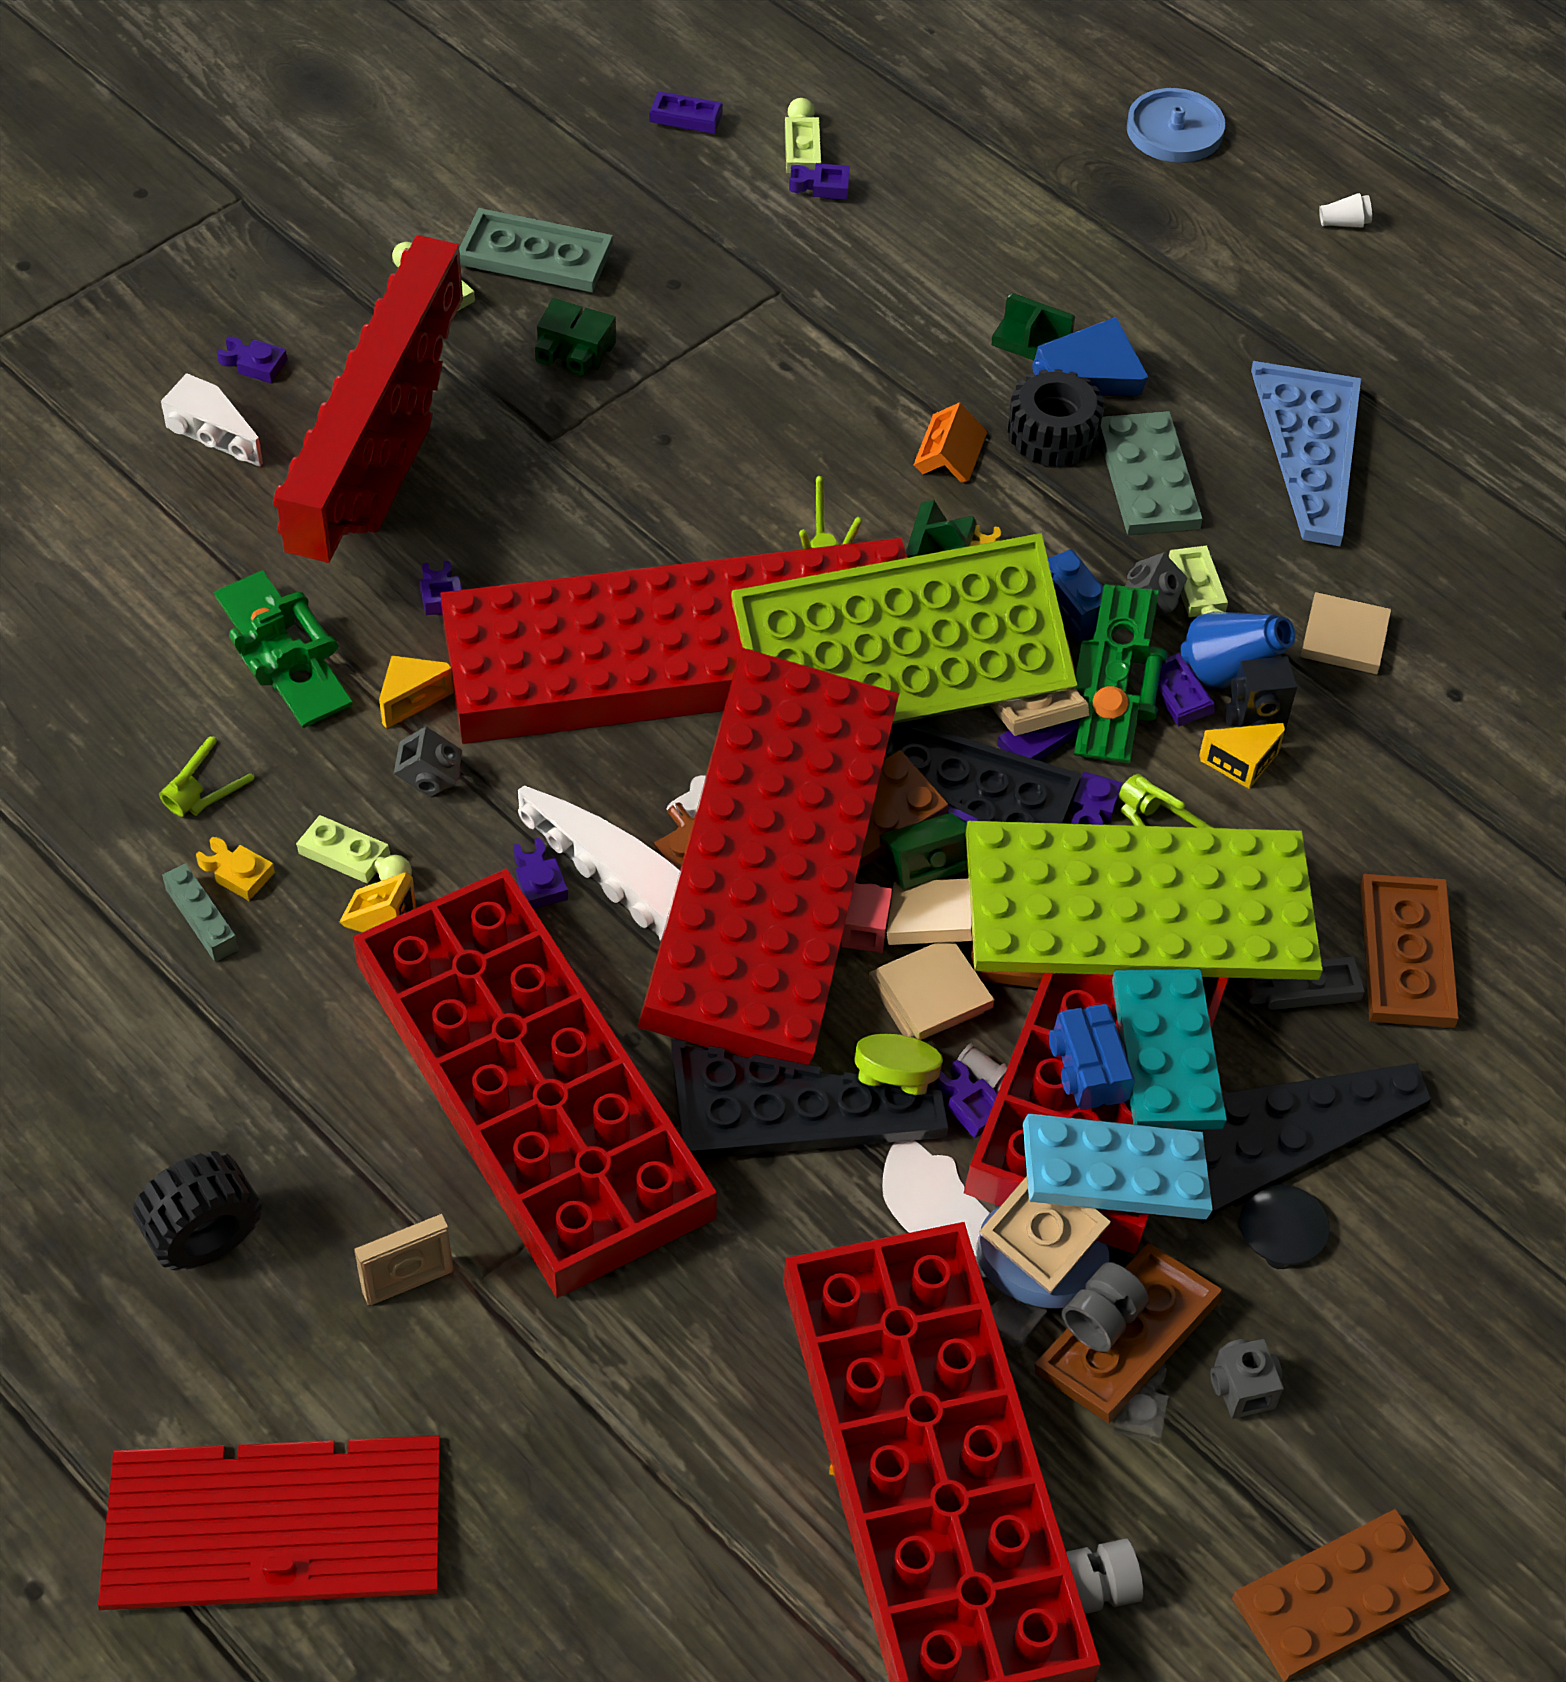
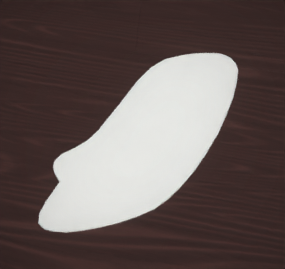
M914 1140L895 1142L889 1150L883 1173V1197L888 1208L909 1233L965 1222L981 1277L985 1278L986 1275L978 1263L976 1245L981 1226L990 1212L975 1197L963 1194L965 1186L959 1179L956 1163L951 1157L944 1155L932 1156Z

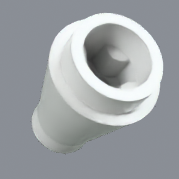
M1357 193L1331 204L1320 206L1319 209L1322 227L1344 226L1363 228L1364 224L1372 222V207L1369 195L1361 196L1360 193Z

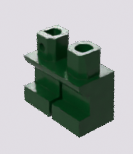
M552 298L537 325L536 362L550 366L558 358L566 361V368L571 373L583 376L589 368L598 370L604 352H610L616 344V316L585 308L583 311L582 306Z

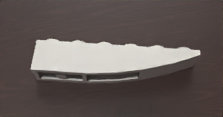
M523 786L518 789V813L524 824L531 829L536 828L556 852H564L574 861L576 868L584 877H592L596 880L611 901L615 903L621 902L630 910L633 919L641 927H649L659 936L661 941L680 871L643 842L601 817L530 787Z

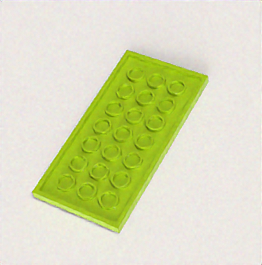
M1042 533L733 590L731 593L743 648L900 693L892 724L1066 691L1077 686Z
M991 821L967 822L966 844L975 971L1113 975L1114 970L1201 969L1202 977L1319 980L1323 969L1302 831Z

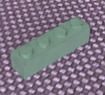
M185 863L162 874L166 891L214 962L239 951L235 934Z

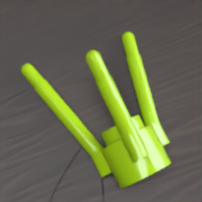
M822 476L816 477V536L810 542L806 530H800L799 535L803 549L839 545L833 535L825 533L824 479ZM857 517L854 520L842 544H851L862 524V518Z
M210 736L200 746L180 774L159 793V797L164 805L174 814L183 817L190 811L193 815L197 816L208 805L253 781L254 775L251 773L201 799L199 794L203 792V788L191 775L217 742L216 737Z
M1141 774L1130 777L1120 790L1119 798L1125 803L1121 808V812L1132 821L1134 826H1145L1138 814L1151 815L1161 804L1197 828H1213L1185 810L1184 802L1156 787Z

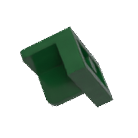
M1010 293L1006 298L1004 318L992 335L991 345L1034 361L1038 346L1073 333L1075 316L1018 294Z
M935 500L921 503L906 549L907 558L969 547L976 528V520L973 516L948 521Z
M948 813L880 834V844L893 853L896 884L905 890L968 870L967 824L954 814Z

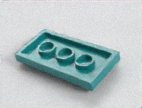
M1201 969L1114 970L1112 985L1120 1038L1135 1078L1130 1096L1133 1125L1178 1130L1223 1129L1226 1123V1114Z

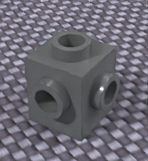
M1163 552L1136 562L1127 575L1128 581L1125 587L1159 590L1155 617L1158 615L1165 616L1177 607L1179 603L1178 598L1188 578Z
M425 726L399 742L393 774L415 787L418 791L432 797L457 783L461 774L460 763L463 750Z
M1238 1339L1227 1343L1219 1350L1214 1368L1210 1370L1214 1391L1218 1396L1223 1395L1231 1419L1276 1409L1284 1389L1281 1383L1282 1369L1277 1356L1269 1353L1264 1339L1248 1342L1247 1339Z

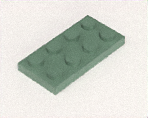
M478 208L459 248L460 264L462 266L593 292L613 247V235Z
M1170 411L1102 417L1099 438L1127 535L1201 529L1202 515Z

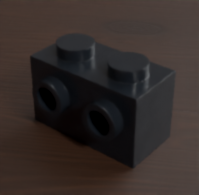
M1288 656L1240 661L1237 677L1232 678L1231 702L1225 705V718L1229 727L1283 723L1286 731L1298 687Z

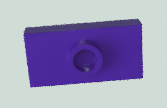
M658 91L649 112V122L715 134L723 114V103Z
M1181 653L1167 657L1166 663L1162 664L1157 694L1178 727L1215 713L1213 701L1190 666L1183 660Z
M1080 719L1014 736L1008 730L998 737L997 746L1002 750L1039 761L1077 737Z

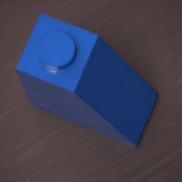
M1117 317L1038 346L1034 362L1032 363L1035 375H1038L1039 371L1046 369L1048 372H1054V369H1061L1064 373H1069L1070 371L1077 373V377H1085L1090 380V386H1096L1100 391L1099 395L1138 396L1142 394L1148 379V375Z

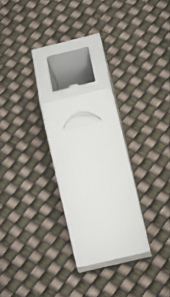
M186 373L161 400L166 428H169L174 433L183 434L195 439L207 447H214L233 455L238 460L247 461L259 467L263 464L259 437L218 386Z

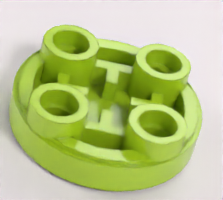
M875 1034L866 1036L858 1041L854 1062L859 1068L858 1079L864 1084L878 1086L887 1083L901 1086V1089L906 1093L922 1095L927 1092L928 1084L939 1078L943 1058L937 1049L921 1040L897 1034Z

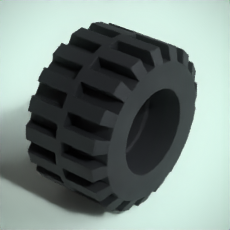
M1047 369L1041 370L1038 375L1031 373L1026 376L1025 381L1020 380L1016 385V390H1013L1007 431L1010 443L1016 445L1015 450L1019 454H1026V459L1032 462L1037 460L1041 462L1040 465L1048 466L1050 463L1056 464V467L1064 466L1068 462L1073 465L1079 463L1080 458L1086 459L1090 456L1091 450H1095L1099 440L1104 411L1103 397L1099 396L1100 391L1096 386H1090V380L1085 377L1079 378L1077 373L1071 371L1064 373L1061 369H1054V372H1048Z
M210 1151L204 1155L199 1153L190 1158L182 1159L157 1174L158 1176L149 1181L144 1187V1191L138 1195L135 1200L136 1205L132 1211L134 1221L159 1263L164 1268L169 1267L170 1270L178 1271L183 1268L184 1270H189L209 1264L241 1244L256 1227L255 1224L260 1220L262 1203L235 1159L227 1153L219 1154L218 1151Z

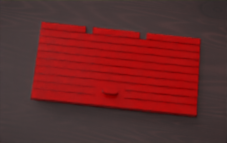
M440 1435L349 1439L348 1454H335V1440L239 1444L238 1459H225V1445L113 1450L98 1599L99 1610L438 1594Z

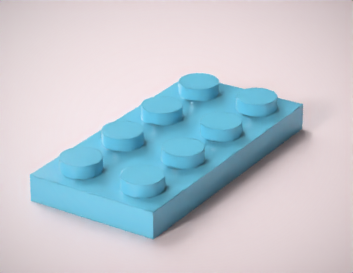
M1027 1114L1023 1122L1029 1202L1206 1220L1212 1212L1203 1132Z

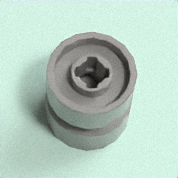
M1127 1538L1098 1544L1096 1553H1092L1088 1547L1066 1551L1085 1614L1101 1611L1106 1601L1112 1607L1142 1601L1143 1584L1140 1567L1135 1551Z

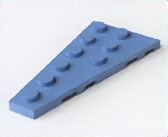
M1253 361L1251 373L1302 540L1340 546L1344 531L1361 378Z

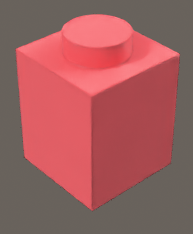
M871 883L854 884L842 934L841 947L883 953L892 888L880 887Z

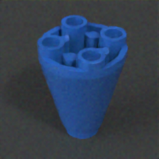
M1213 611L1198 615L1190 624L1187 641H1184L1181 645V656L1187 664H1190L1205 688L1209 691H1216L1231 687L1232 678L1237 677L1240 661L1279 657L1285 653L1295 642V629L1288 618L1277 615Z

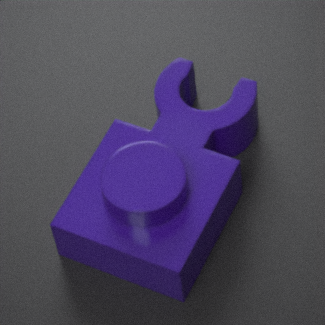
M816 163L815 170H809L802 165H792L789 191L802 193L807 190H813V197L847 199L850 166Z
M227 337L226 345L229 351L222 349L217 351L218 362L221 365L228 367L237 365L238 374L268 383L273 382L288 360L286 349L254 339L249 346H246L236 337Z
M443 561L444 569L440 571L431 570L428 563H423L422 565L423 580H420V588L426 616L442 615L441 592L462 590L459 576L452 577V566L449 561Z
M1083 771L1072 803L1071 811L1076 813L1072 817L1071 824L1103 825L1102 820L1110 822L1122 782Z
M535 839L536 852L532 854L522 852L519 843L514 844V860L517 866L520 867L515 869L516 879L532 908L536 909L568 900V889L556 859L545 860V844L542 839Z
M959 1060L953 1062L950 1070L956 1080L947 1078L941 1071L939 1078L933 1083L937 1090H942L943 1095L952 1096L947 1108L974 1138H977L983 1133L997 1093L983 1078L973 1084L969 1079L967 1067Z

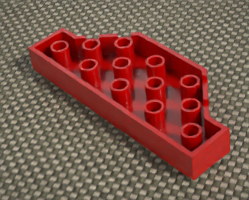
M416 235L410 248L404 249L397 272L392 273L389 277L386 293L383 298L377 299L370 323L364 324L356 349H351L348 354L345 370L341 376L338 375L334 380L332 394L328 402L321 404L318 420L314 428L306 432L303 448L299 456H295L291 460L287 479L283 485H278L275 491L274 507L278 508L279 514L278 533L282 535L285 553L330 563L343 535H349V532L362 534L366 533V531L373 533L379 531L431 426L433 413L429 412L432 404L433 390L438 391L443 361L439 360L443 349V338L448 339L450 325L463 301L459 244Z

